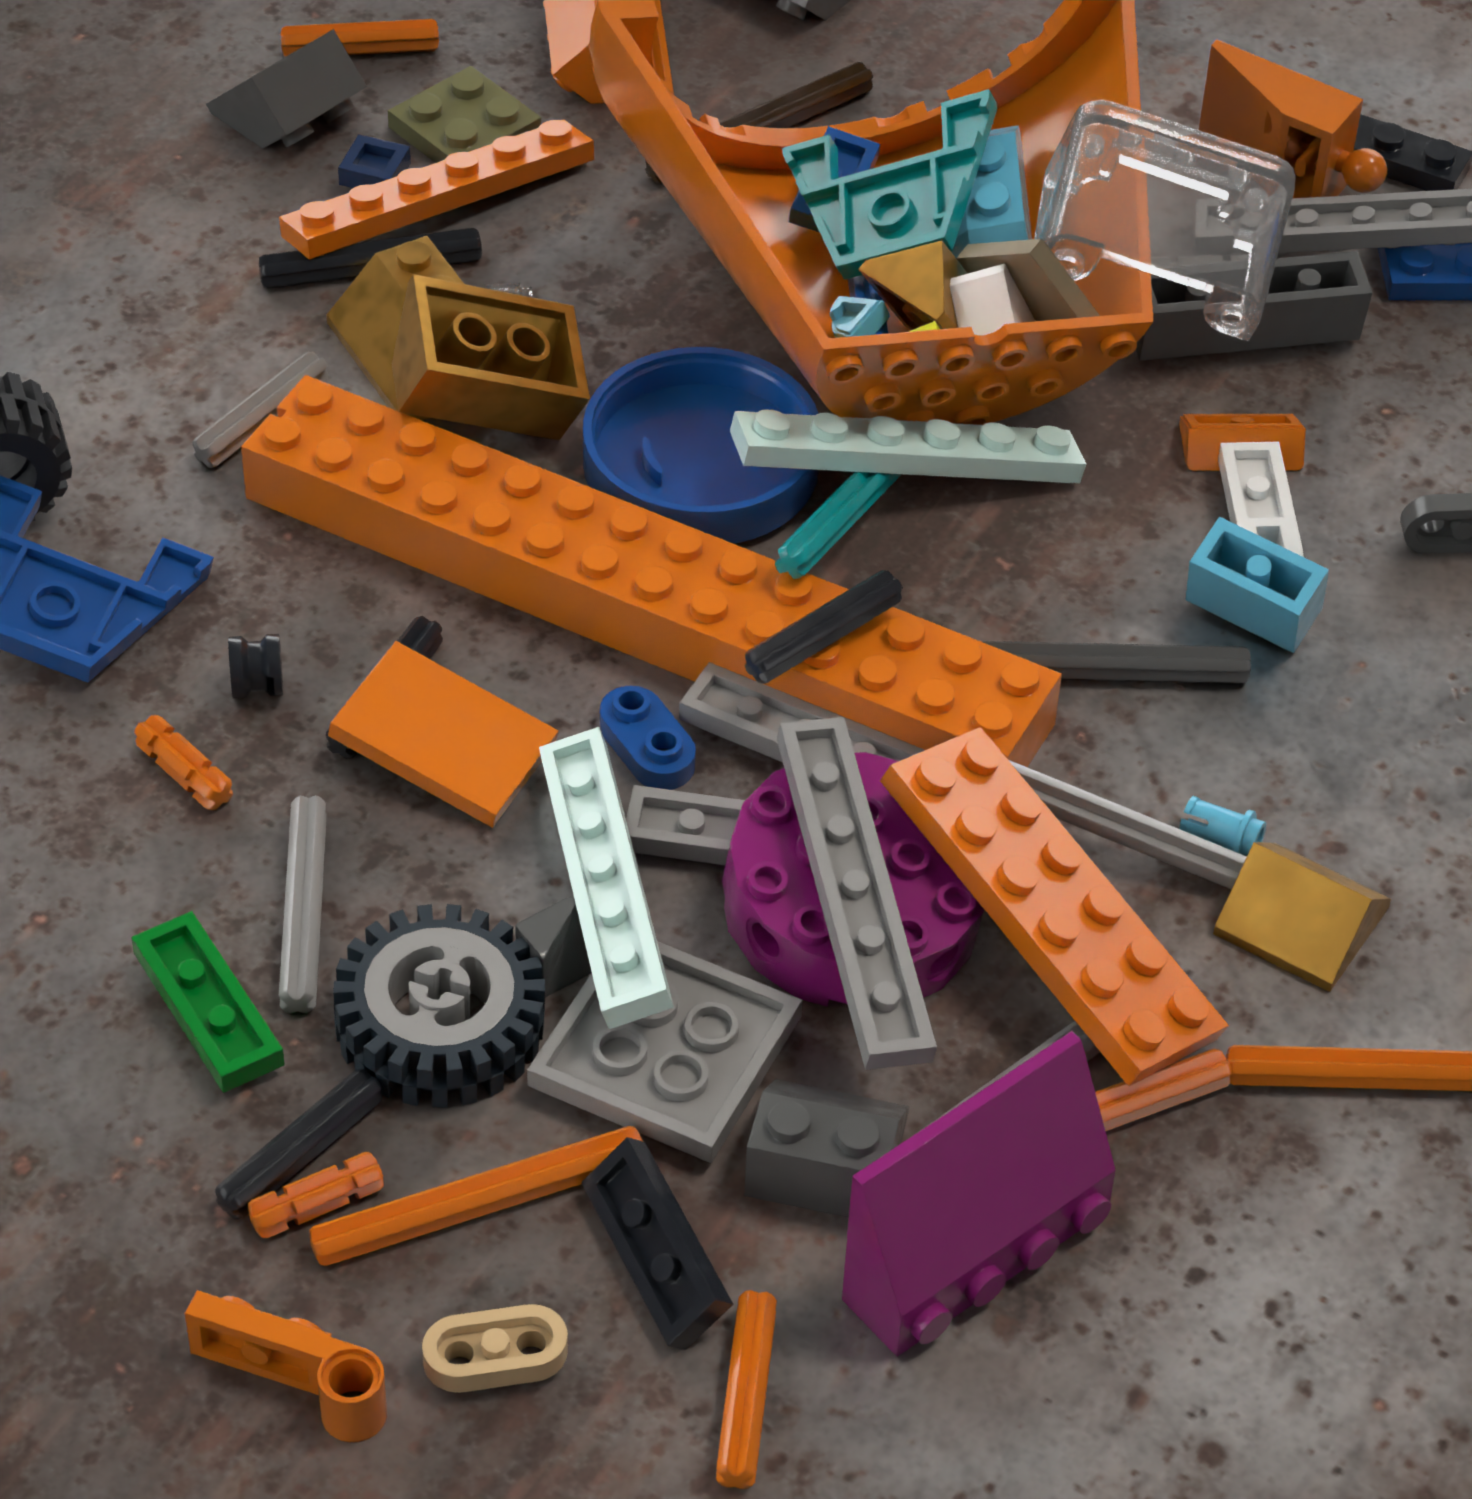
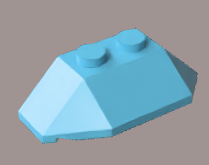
M1019 125L990 131L953 251H951L955 258L958 257L967 244L1032 239Z

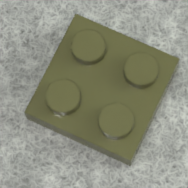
M472 66L461 70L388 110L389 128L435 163L445 160L450 154L470 152L492 144L497 138L516 136L537 129L541 125V117Z

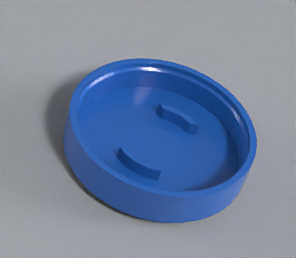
M686 347L653 353L634 360L615 371L604 380L590 398L583 418L584 476L587 485L591 488L730 543L744 542L765 535L792 519L804 507L814 492L819 470L743 466L730 433L735 411L759 412L769 409L783 414L816 415L819 413L812 398L799 382L781 368L756 356L714 347Z

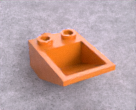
M1216 39L1213 42L1210 50L1198 131L1268 200L1338 196L1347 185L1356 192L1369 193L1378 189L1385 181L1387 175V165L1380 153L1369 148L1354 151L1363 99Z

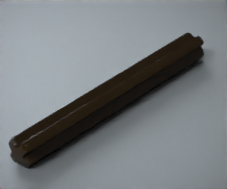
M856 62L724 120L719 124L729 128L740 125L790 128L870 92L873 88L871 80L873 73L870 69L866 68L863 62ZM645 160L647 176L651 177L655 184L662 185L661 180Z

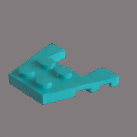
M989 89L942 102L943 148L916 157L839 178L838 148L830 135L782 148L784 159L796 179L795 182L814 217L813 220L844 280L863 275L858 269L866 260L938 241H943L948 249L953 251L997 112V102Z

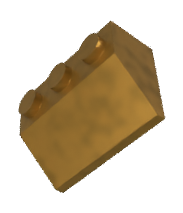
M428 236L375 253L327 313V324L386 405L398 411L392 361L409 280L414 274L464 284ZM407 414V415H409V416H412V417L417 418V419L422 420V421L430 418V417H424V416H418V415Z
M413 274L408 282L392 361L398 412L560 440L590 400L574 306Z

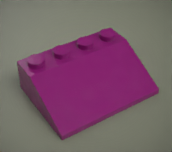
M1073 1031L852 1176L842 1301L897 1357L918 1342L924 1345L937 1339L947 1329L954 1317L973 1304L976 1307L986 1305L999 1294L1006 1281L1025 1268L1035 1270L1041 1267L1053 1256L1061 1243L1079 1231L1082 1234L1091 1232L1108 1216L1112 1206L1110 1200L1116 1169L1083 1043Z

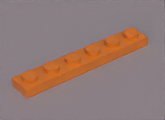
M564 119L546 121L537 129L516 136L497 138L492 144L470 152L453 153L447 156L445 160L432 165L403 170L397 177L373 185L356 186L349 193L324 202L315 201L307 203L300 210L279 217L281 237L310 260L593 161L594 140Z

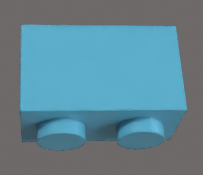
M1219 516L1189 561L1186 601L1294 653L1323 608L1329 569Z

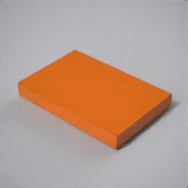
M395 641L330 722L328 736L493 828L541 764L542 759L539 747L555 742L559 730L400 642Z

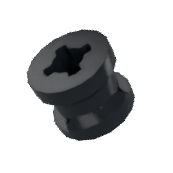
M279 633L266 634L261 641L249 642L242 636L228 637L232 698H245L251 691L265 690L270 696L283 695Z

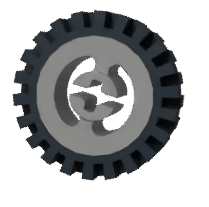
M432 904L417 906V922L409 923L403 909L389 914V933L377 920L366 927V943L355 937L347 946V959L340 958L336 968V981H334L333 987L336 1040L341 1044V1055L346 1064L355 1061V1070L365 1069L372 1077L376 1075V1079L382 1086V1095L388 1098L397 1085L402 1084L403 1103L417 1106L421 1091H432V1108H448L447 1091L458 1090L462 1105L477 1102L478 1083H482L489 1095L493 1096L504 1090V1074L515 1082L525 1073V1059L533 1062L538 1053L539 1039H543L545 979H542V965L539 957L530 958V946L522 937L513 941V926L501 920L489 932V913L479 909H475L469 923L461 922V905L447 904L445 919L433 920ZM408 992L409 1016L402 1014L395 1006L398 1000ZM470 994H474L483 1002L484 1006L476 1015L470 1018Z

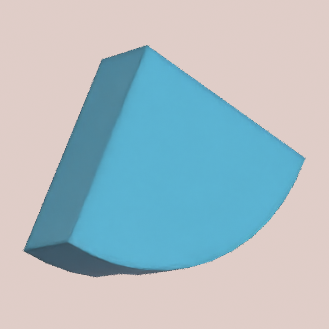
M838 296L830 309L831 327L835 338L875 335L890 318L884 301L877 299Z

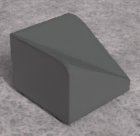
M572 896L545 908L515 925L516 940L522 937L530 946V958L539 957L542 965V979H545V998L592 973L576 903Z

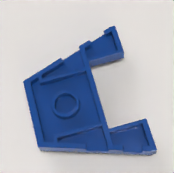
M0 475V649L88 683L202 584L211 572L213 556L163 537L140 581L131 580L26 540L23 536L40 507L42 491Z

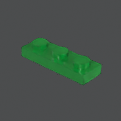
M193 911L131 937L134 955L223 1093L285 1066L282 1046Z

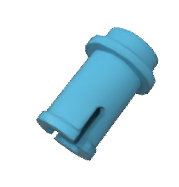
M1192 796L1185 807L1184 813L1205 819L1209 824L1188 818V820L1181 818L1180 830L1244 856L1248 855L1253 842H1263L1266 822L1256 819L1257 813L1255 811L1248 810L1244 815L1203 801L1196 796Z

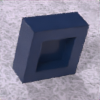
M358 134L338 167L339 185L354 188L360 185H373L397 177L400 172L408 169L411 164L410 146Z

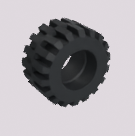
M7 372L3 377H0V475L42 491L40 507L37 513H47L55 506L54 498L63 497L68 488L66 479L72 476L71 456L59 413L48 392L42 393L41 386L31 379L22 383L19 374Z

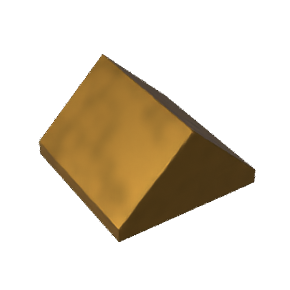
M943 241L869 259L858 269L908 329L914 330L921 327L924 323L929 324L933 321L938 324L940 329L958 328L950 291L951 278L968 273Z
M1253 842L1215 924L1213 934L1331 992L1388 910L1391 899L1277 843Z

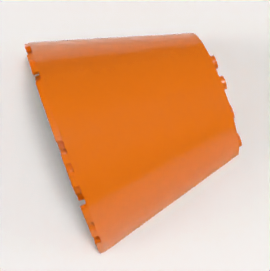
M597 0L590 28L589 50L594 65L592 71L604 103L819 398L833 414L839 417L868 419L876 416H886L895 420L921 422L941 419L955 424L984 425L1000 421L1042 406L1071 392L1102 373L1119 359L1129 356L1136 350L1137 342L1153 323L1135 0H1064L1043 24V32L1037 38L1020 44L1016 49L1007 54L1011 63L1009 68L994 78L991 70L987 68L967 81L947 90L949 99L952 100L989 89L997 102V112L991 130L1019 125L1032 239H1043L1100 316L1004 324L997 331L987 335H975L972 327L909 332L911 330L902 324L885 303L890 318L887 320L888 334L835 338L832 331L830 309L838 296L850 297L848 279L844 280L836 268L819 232L789 222L790 208L799 188L782 154V148L824 136L828 126L766 128L740 125L729 128L721 126L718 118L707 114L702 115L699 120L693 118L689 105L677 98L666 86L664 87L653 69V36L659 19L654 0ZM924 101L907 106L902 112L892 117H871L829 126L879 143L880 150L874 168L943 148L941 106L927 111Z

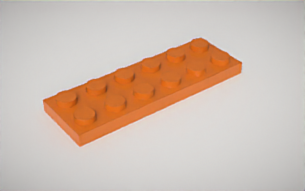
M981 727L889 766L880 782L1128 1086L1213 1043L1229 1026L1228 1023Z

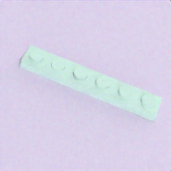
M766 409L759 412L735 411L730 428V433L743 466L1080 483L1087 465L1070 430H1062L1055 426H1041L1039 428L1008 427L995 422L984 425L955 424L941 419H933L928 422L903 421L886 416H876L868 419L839 417L831 413L798 415L783 414L779 411Z
M600 727L540 746V755L599 1005L608 1028L612 1029L674 1008L608 748Z

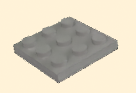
M657 941L674 1008L609 1029L600 1009L591 973L527 1069V1086L621 1126H634L640 1134L712 1163L800 1020L803 1000Z

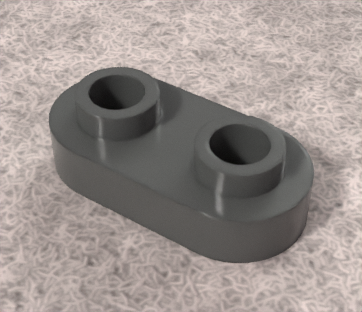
M1472 493L1430 494L1421 496L1409 503L1400 516V523L1407 546L1419 553L1472 552Z

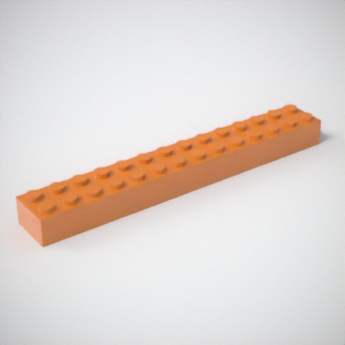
M305 375L277 406L278 417L270 414L241 446L246 499L694 682L709 662L756 681L753 675L748 674L744 666L746 663L745 654L749 649L849 590L809 573H806L799 579H793L788 572L780 574L775 566L776 560L308 375ZM891 607L764 685L924 750L981 727L1008 760L1028 767L1055 725L1062 673Z

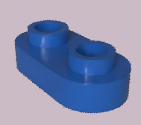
M623 686L606 694L600 704V730L603 737L635 778L646 787L673 790L685 785L692 778L695 771V744L654 692L640 686Z

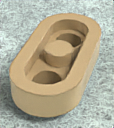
M536 1304L447 1316L435 1322L427 1330L423 1338L424 1371L429 1380L437 1387L449 1392L458 1393L542 1381L555 1375L566 1361L568 1354L567 1328L559 1314L548 1307ZM526 1347H537L542 1350L541 1352L527 1355L521 1352ZM456 1357H465L471 1360L465 1364L449 1363L451 1359Z

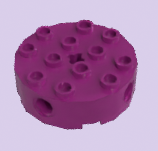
M867 752L854 753L924 998L942 990L969 960L984 908L880 782L889 766L898 761ZM785 768L773 772L742 803L730 841L722 881L728 932L757 972L794 997L826 1007L828 1006L829 999L847 1004Z

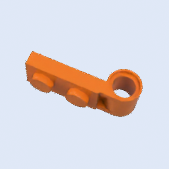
M196 1291L185 1312L191 1354L319 1395L323 1426L331 1436L338 1440L361 1442L375 1436L382 1429L387 1418L383 1364L375 1353L366 1348L333 1338L331 1333L322 1331L317 1325L302 1318L285 1319L257 1310L251 1304L238 1297L224 1296L220 1298L202 1291ZM350 1391H360L364 1393L357 1397L341 1396L342 1394Z

